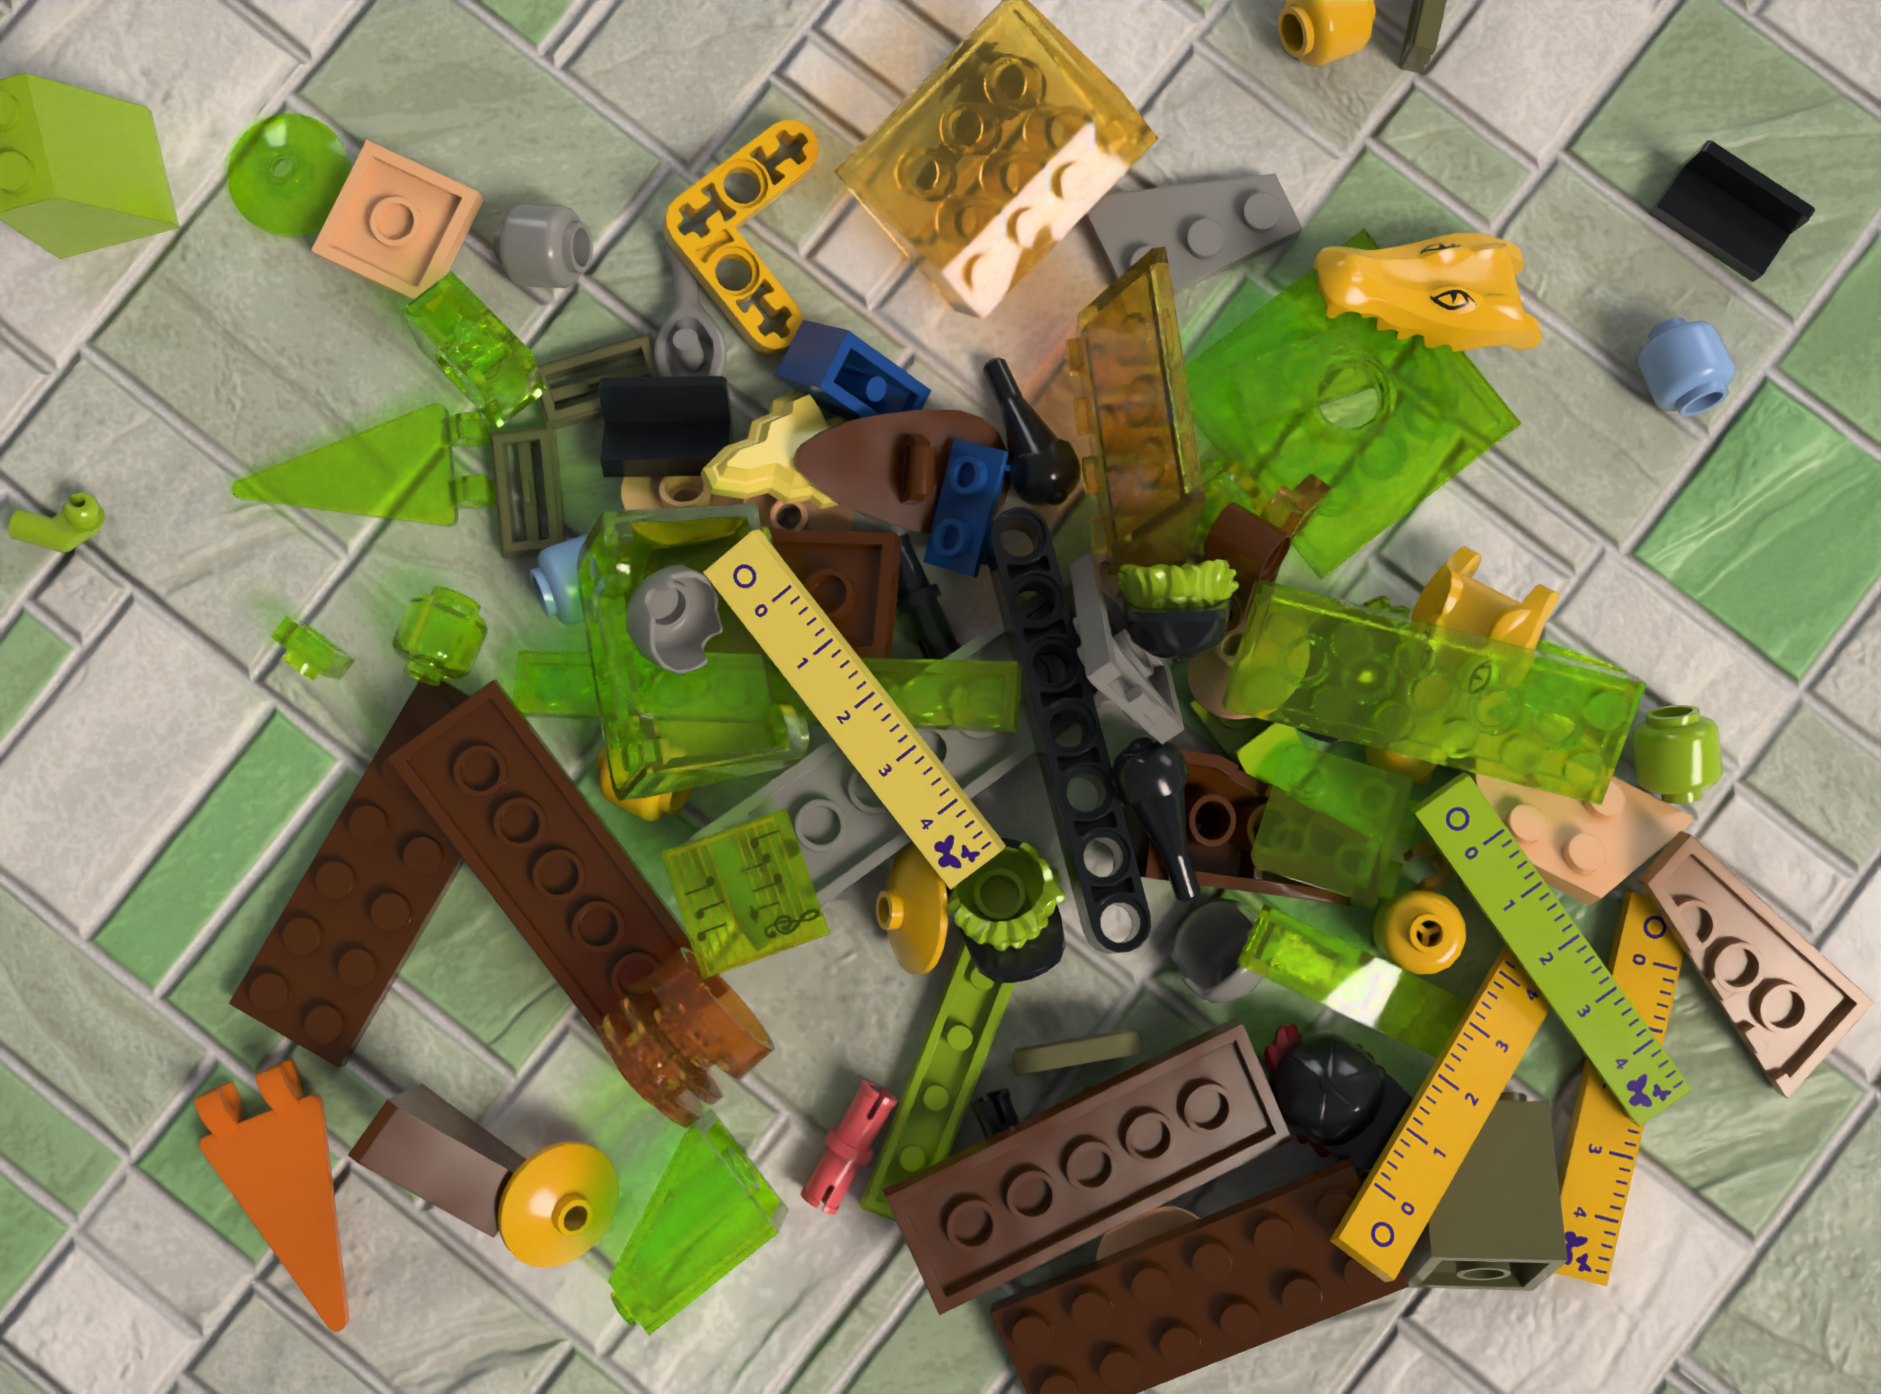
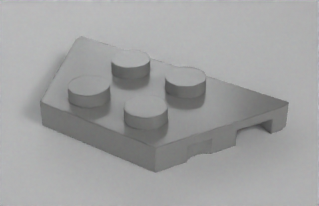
M1088 552L1069 566L1077 613L1072 622L1081 639V646L1077 648V653L1085 666L1086 677L1099 691L1122 709L1134 727L1137 729L1144 728L1156 740L1164 744L1185 730L1171 670L1163 658L1149 654L1133 642L1125 617L1124 601L1117 604L1102 586L1099 571L1102 567L1093 554Z

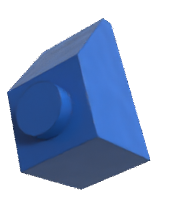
M803 320L775 374L777 378L796 391H803L805 395L810 394L817 405L847 420L877 414L922 409L932 391L849 330Z

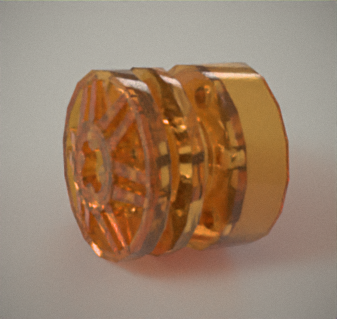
M680 947L648 976L651 989L661 1005L658 1009L639 996L630 994L621 1001L622 1011L626 1018L616 1012H611L602 1018L596 1026L597 1034L604 1048L630 1086L643 1099L656 1107L674 1123L688 1128L693 1126L704 1115L699 1099L709 1105H714L724 1097L722 1087L711 1067L715 1065L730 1076L741 1080L775 1050L773 1040L762 1023L733 988L718 973L709 976L703 959L688 948ZM708 965L710 971L714 970L711 966Z

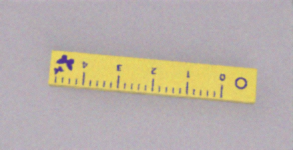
M760 529L751 531L703 572L950 890L1006 847L1001 838Z

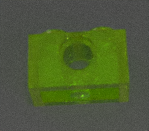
M452 271L401 309L418 348L497 429L547 391L533 352Z

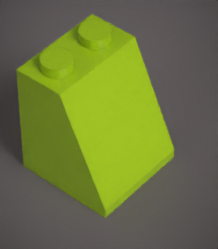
M22 73L0 79V221L59 259L180 228L152 111L145 106L30 73Z

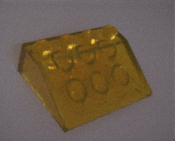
M1002 0L836 168L834 173L955 311L983 319L1159 138L1122 90L1028 0Z
M1166 246L1150 249L1078 313L1075 338L1065 340L1069 377L1080 376L1083 396L1074 397L1073 399L1076 432L1078 436L1088 435L1091 456L1082 457L1084 490L1086 495H1097L1099 516L1090 518L1092 548L1094 556L1105 555L1108 576L1118 575L1121 572V565L1135 564L1147 568L1157 564H1166L1168 566L1174 564L1177 567L1185 564L1206 501Z

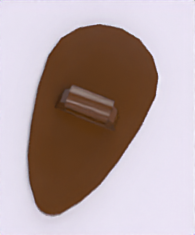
M919 409L857 418L822 430L798 447L794 456V462L797 471L816 490L839 505L907 530L930 534L954 438L1007 451L1000 434L982 417L961 410ZM1008 456L1006 465H1010V456ZM1009 472L1006 473L998 508H994L992 520L1005 504L1010 487Z

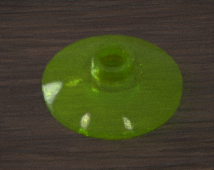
M280 114L258 122L239 139L229 159L227 171L228 188L239 212L260 230L282 237L303 236L323 227L352 169V164L345 145L327 125L305 115ZM285 159L291 160L292 166L286 175L281 177L274 176V169L281 161Z

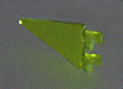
M432 403L239 479L233 483L231 491L235 497L247 501L452 527L458 522V509L496 507L494 480H488V476L485 474L468 475L455 479L452 447L473 448L490 446L489 433H493L492 420L489 418L482 419V413L465 412L449 416L448 409L439 403Z

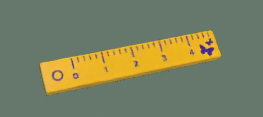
M1624 891L1607 969L1663 1046L1684 950L1648 895ZM1585 1058L1558 1174L1568 1261L1554 1273L1607 1287L1644 1125L1638 1127L1629 1119L1587 1058Z
M1504 945L1329 1240L1384 1282L1393 1281L1397 1277L1550 1010L1547 1002L1506 945Z

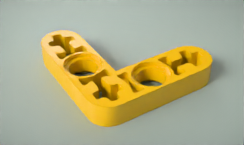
M782 120L773 124L677 196L669 205L663 222L664 237L672 250L745 341L755 351L767 356L779 355L788 350L802 323V314L794 300L737 229L802 181L813 168L819 153L818 140L807 125L796 120ZM780 139L787 146L797 142L802 148L797 157L799 164L797 165L791 158L785 159L774 168L771 176H769L764 165L776 155L780 147L778 140ZM753 156H758L759 162ZM739 172L749 175L754 179L758 187L757 198L746 204H740L731 200L724 190L723 183L728 175ZM770 177L778 183L772 184ZM710 192L718 211L705 222L702 229L704 237L700 238L694 231L684 236L679 231L683 220L681 213L685 211L691 218L697 217L708 208L711 199L704 193ZM722 213L730 219L728 221H724ZM725 259L741 261L749 271L750 282L748 286L740 291L725 289L716 278L715 268L717 264ZM758 287H762L767 293L758 302L765 313L770 317L780 313L786 319V323L781 329L785 336L782 339L775 332L764 336L758 328L764 319L754 304L749 307L746 313H743L738 307L749 301L756 293Z

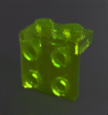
M1289 745L1283 751L1251 853L1253 864L1260 870L1350 897V905L1375 913L1379 897L1392 901L1403 863L1391 860L1397 837L1402 836L1411 839L1416 819L1409 811L1420 803V801L1409 798L1414 778L1302 745Z

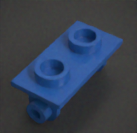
M954 438L923 560L924 563L975 578L979 574L981 564H988L985 557V544L994 524L992 516L994 508H998L1006 473L1010 472V465H1006L1009 452Z

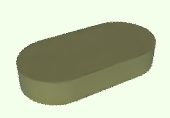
M1135 1028L1018 1048L1014 1049L1015 1053H1012L1015 1075L1018 1076L1143 1054L1139 1031H1135Z

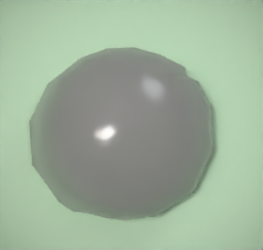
M669 565L646 577L633 592L625 619L626 631L638 652L661 669L678 675L701 669L708 661L704 654L705 644L711 637L723 632L721 619L717 611L719 594L705 574L684 565Z
M1216 898L1197 907L1180 925L1171 945L1170 955L1184 975L1182 978L1183 983L1198 997L1211 1003H1231L1252 992L1268 973L1272 942L1265 926L1242 903L1237 900Z

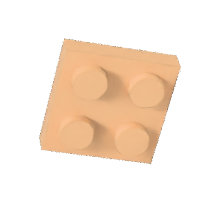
M366 139L311 252L332 265L430 310L484 198L478 191Z

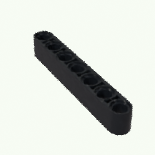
M1013 507L1002 512L994 521L985 544V554L1079 919L1088 943L1096 950L1106 954L1130 952L1139 948L1148 938L1151 929V915L1123 808L1121 802L1117 799L1113 786L1112 767L1090 683L1086 677L1085 666L1077 653V648L1080 645L1072 622V615L1049 528L1044 518L1036 511L1026 507ZM1008 530L1024 532L1033 544V552L1026 556L1009 554L1001 544L1000 535ZM1025 591H1034L1041 594L1049 605V615L1043 619L1026 617L1017 606V596ZM1041 653L1056 655L1065 666L1064 680L1058 683H1048L1039 678L1033 668L1034 657ZM1066 715L1078 722L1082 732L1079 745L1065 747L1059 745L1053 739L1050 733V722L1053 717ZM1083 778L1089 780L1095 786L1098 792V802L1093 811L1083 812L1075 809L1070 804L1067 798V786L1071 779ZM1091 841L1105 843L1114 854L1115 865L1107 877H1099L1092 874L1084 863L1083 854L1086 846ZM1110 905L1122 907L1131 918V931L1127 938L1120 943L1110 940L1101 929L1100 919L1104 910Z

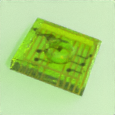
M786 808L660 852L703 980L830 935Z

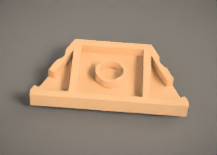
M1486 713L1484 721L1475 726L1467 735L1470 765L1464 769V772L1473 779L1546 884L1588 905L1595 903L1670 842L1680 831L1687 828L1693 819L1692 815Z

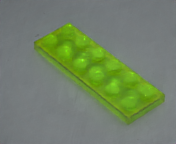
M1260 579L1222 704L1225 710L1602 805L1647 684L1638 676Z

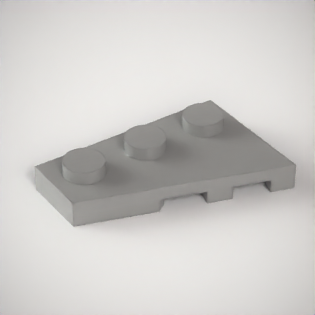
M1275 173L1079 197L1078 207L1131 315L1300 235L1303 229Z

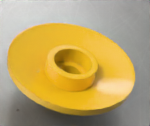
M908 844L896 854L888 874L885 890L879 893L876 901L878 924L881 929L887 931L890 945L900 966L906 972L913 975L926 974L936 966L943 952L948 927V900L945 882L915 844Z
M580 1141L554 1143L540 1149L526 1159L509 1179L498 1207V1229L506 1248L521 1262L540 1268L567 1264L590 1250L606 1232L618 1204L619 1181L610 1159L596 1147ZM572 1208L570 1213L565 1217L566 1213Z

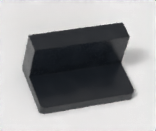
M1707 140L1682 163L1649 212V215L1754 282L1763 276L1789 235L1809 221L1815 212V208L1717 143Z
M723 376L601 378L599 380L598 393L605 422L600 457L604 477L701 476L703 468L725 446L733 444L734 428L727 379Z

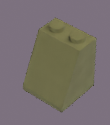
M1517 1092L1501 1093L1403 1265L1409 1288L1533 1291L1568 1261L1549 1102L1527 1101L1525 1094Z

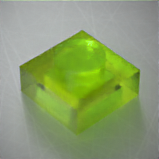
M287 616L270 636L287 649L282 659L293 669L311 680H314L318 674L341 680L355 661V659L309 624Z

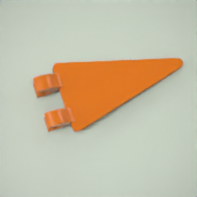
M291 1058L268 1067L266 1071L255 1075L261 1095L272 1108L271 1110L243 1120L241 1098L233 1081L196 1097L194 1102L197 1112L204 1125L211 1132L200 1140L199 1147L331 1331L339 1332L349 1322V1311L324 1103L322 1097L318 1094H309L303 1097L300 1073L295 1061Z

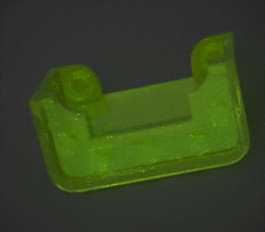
M757 503L603 511L580 548L577 560L578 589L612 789L619 801L648 798L796 766L805 758L809 733L804 715L796 713L792 704L788 701L776 702L766 652L719 592L717 611L721 619L723 632L711 637L705 644L704 654L708 661L701 669L682 675L661 669L638 652L626 631L625 619L631 596L637 586L651 574L669 565H684L703 573L746 535L757 529H760L772 545V537L768 527L765 525L761 526Z

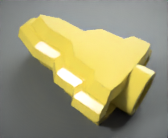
M797 390L773 400L770 405V414L752 421L746 440L725 446L703 468L701 476L709 494L747 499L768 493L785 504L809 500L818 509L839 506L838 503L816 490L797 471L794 456L802 443L822 430L845 421L838 416L825 419L811 395H805L803 391Z

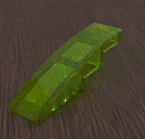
M1263 904L1237 962V965L1435 1058L1439 1057L1470 1002L1266 904Z

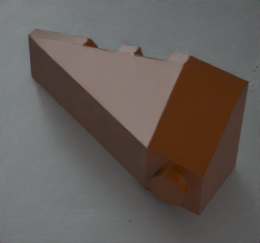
M1180 749L1190 773L1184 787L1187 849L1199 885L1374 909L1382 845L1325 813L1315 812L1286 795L1287 792L1275 785L1261 782L1238 769L1239 765L1221 755ZM1123 804L1122 808L1140 877L1169 881L1161 854L1131 807Z

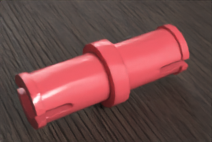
M861 1081L859 1090L837 1129L830 1128L824 1139V1143L828 1147L806 1187H803L800 1193L801 1197L815 1208L819 1206L820 1201L823 1202L822 1211L832 1215L837 1213L839 1204L860 1166L869 1165L875 1153L871 1146L892 1107H895L898 1102L896 1096L883 1087H880L878 1092L875 1091L876 1085L873 1082Z

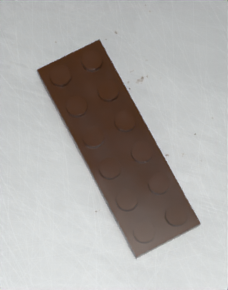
M424 671L229 1002L230 1005L338 1068L345 1066L465 862L387 759L392 753L471 697L469 694L427 671Z
M497 679L488 683L387 757L398 774L623 1068L728 991V985L719 973L711 976L708 975L697 944ZM705 956V959H706V962H707V964H708L709 970H710V971L715 970V968L713 967V965L710 963V961H709V960L707 959V957Z
M1233 1018L882 1190L938 1314L941 1315L1293 1139L1242 1022Z
M1352 1158L992 1303L990 1310L991 1318L1027 1393L1137 1394L1409 1287L1403 1267L1395 1280L1384 1282L1329 1241L1363 1185V1181Z

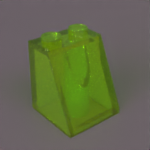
M712 1108L702 1114L683 1135L608 1280V1283L615 1290L610 1294V1297L619 1314L631 1326H636L640 1323L649 1336L776 1236L789 1211V1208Z

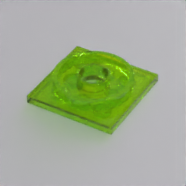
M1365 228L1340 246L1363 250L1381 249ZM1312 268L1167 380L1165 385L1275 524L1291 534V544L1321 580L1522 423L1464 351L1453 352L1449 345L1427 348L1424 344L1423 336L1418 334L1405 340L1396 339L1395 330L1378 331L1375 326V317L1362 318L1361 314L1357 312H1345L1335 318H1328L1325 311V300L1317 290L1318 272ZM1340 369H1350L1365 375L1367 382L1376 390L1377 408L1369 422L1359 427L1345 428L1330 422L1324 416L1318 404L1317 393L1321 380L1329 373Z

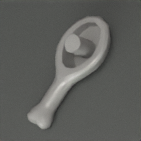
M666 242L664 251L665 257L672 268L674 304L655 339L654 360L657 372L660 377L723 376L727 351L724 335L716 321L701 305L698 281L672 250L668 242Z

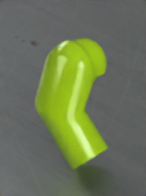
M82 492L74 493L68 497L71 504H63L62 512L53 518L23 509L16 510L10 518L8 534L10 538L57 552H69L100 532L105 520L104 509L98 504L94 496Z

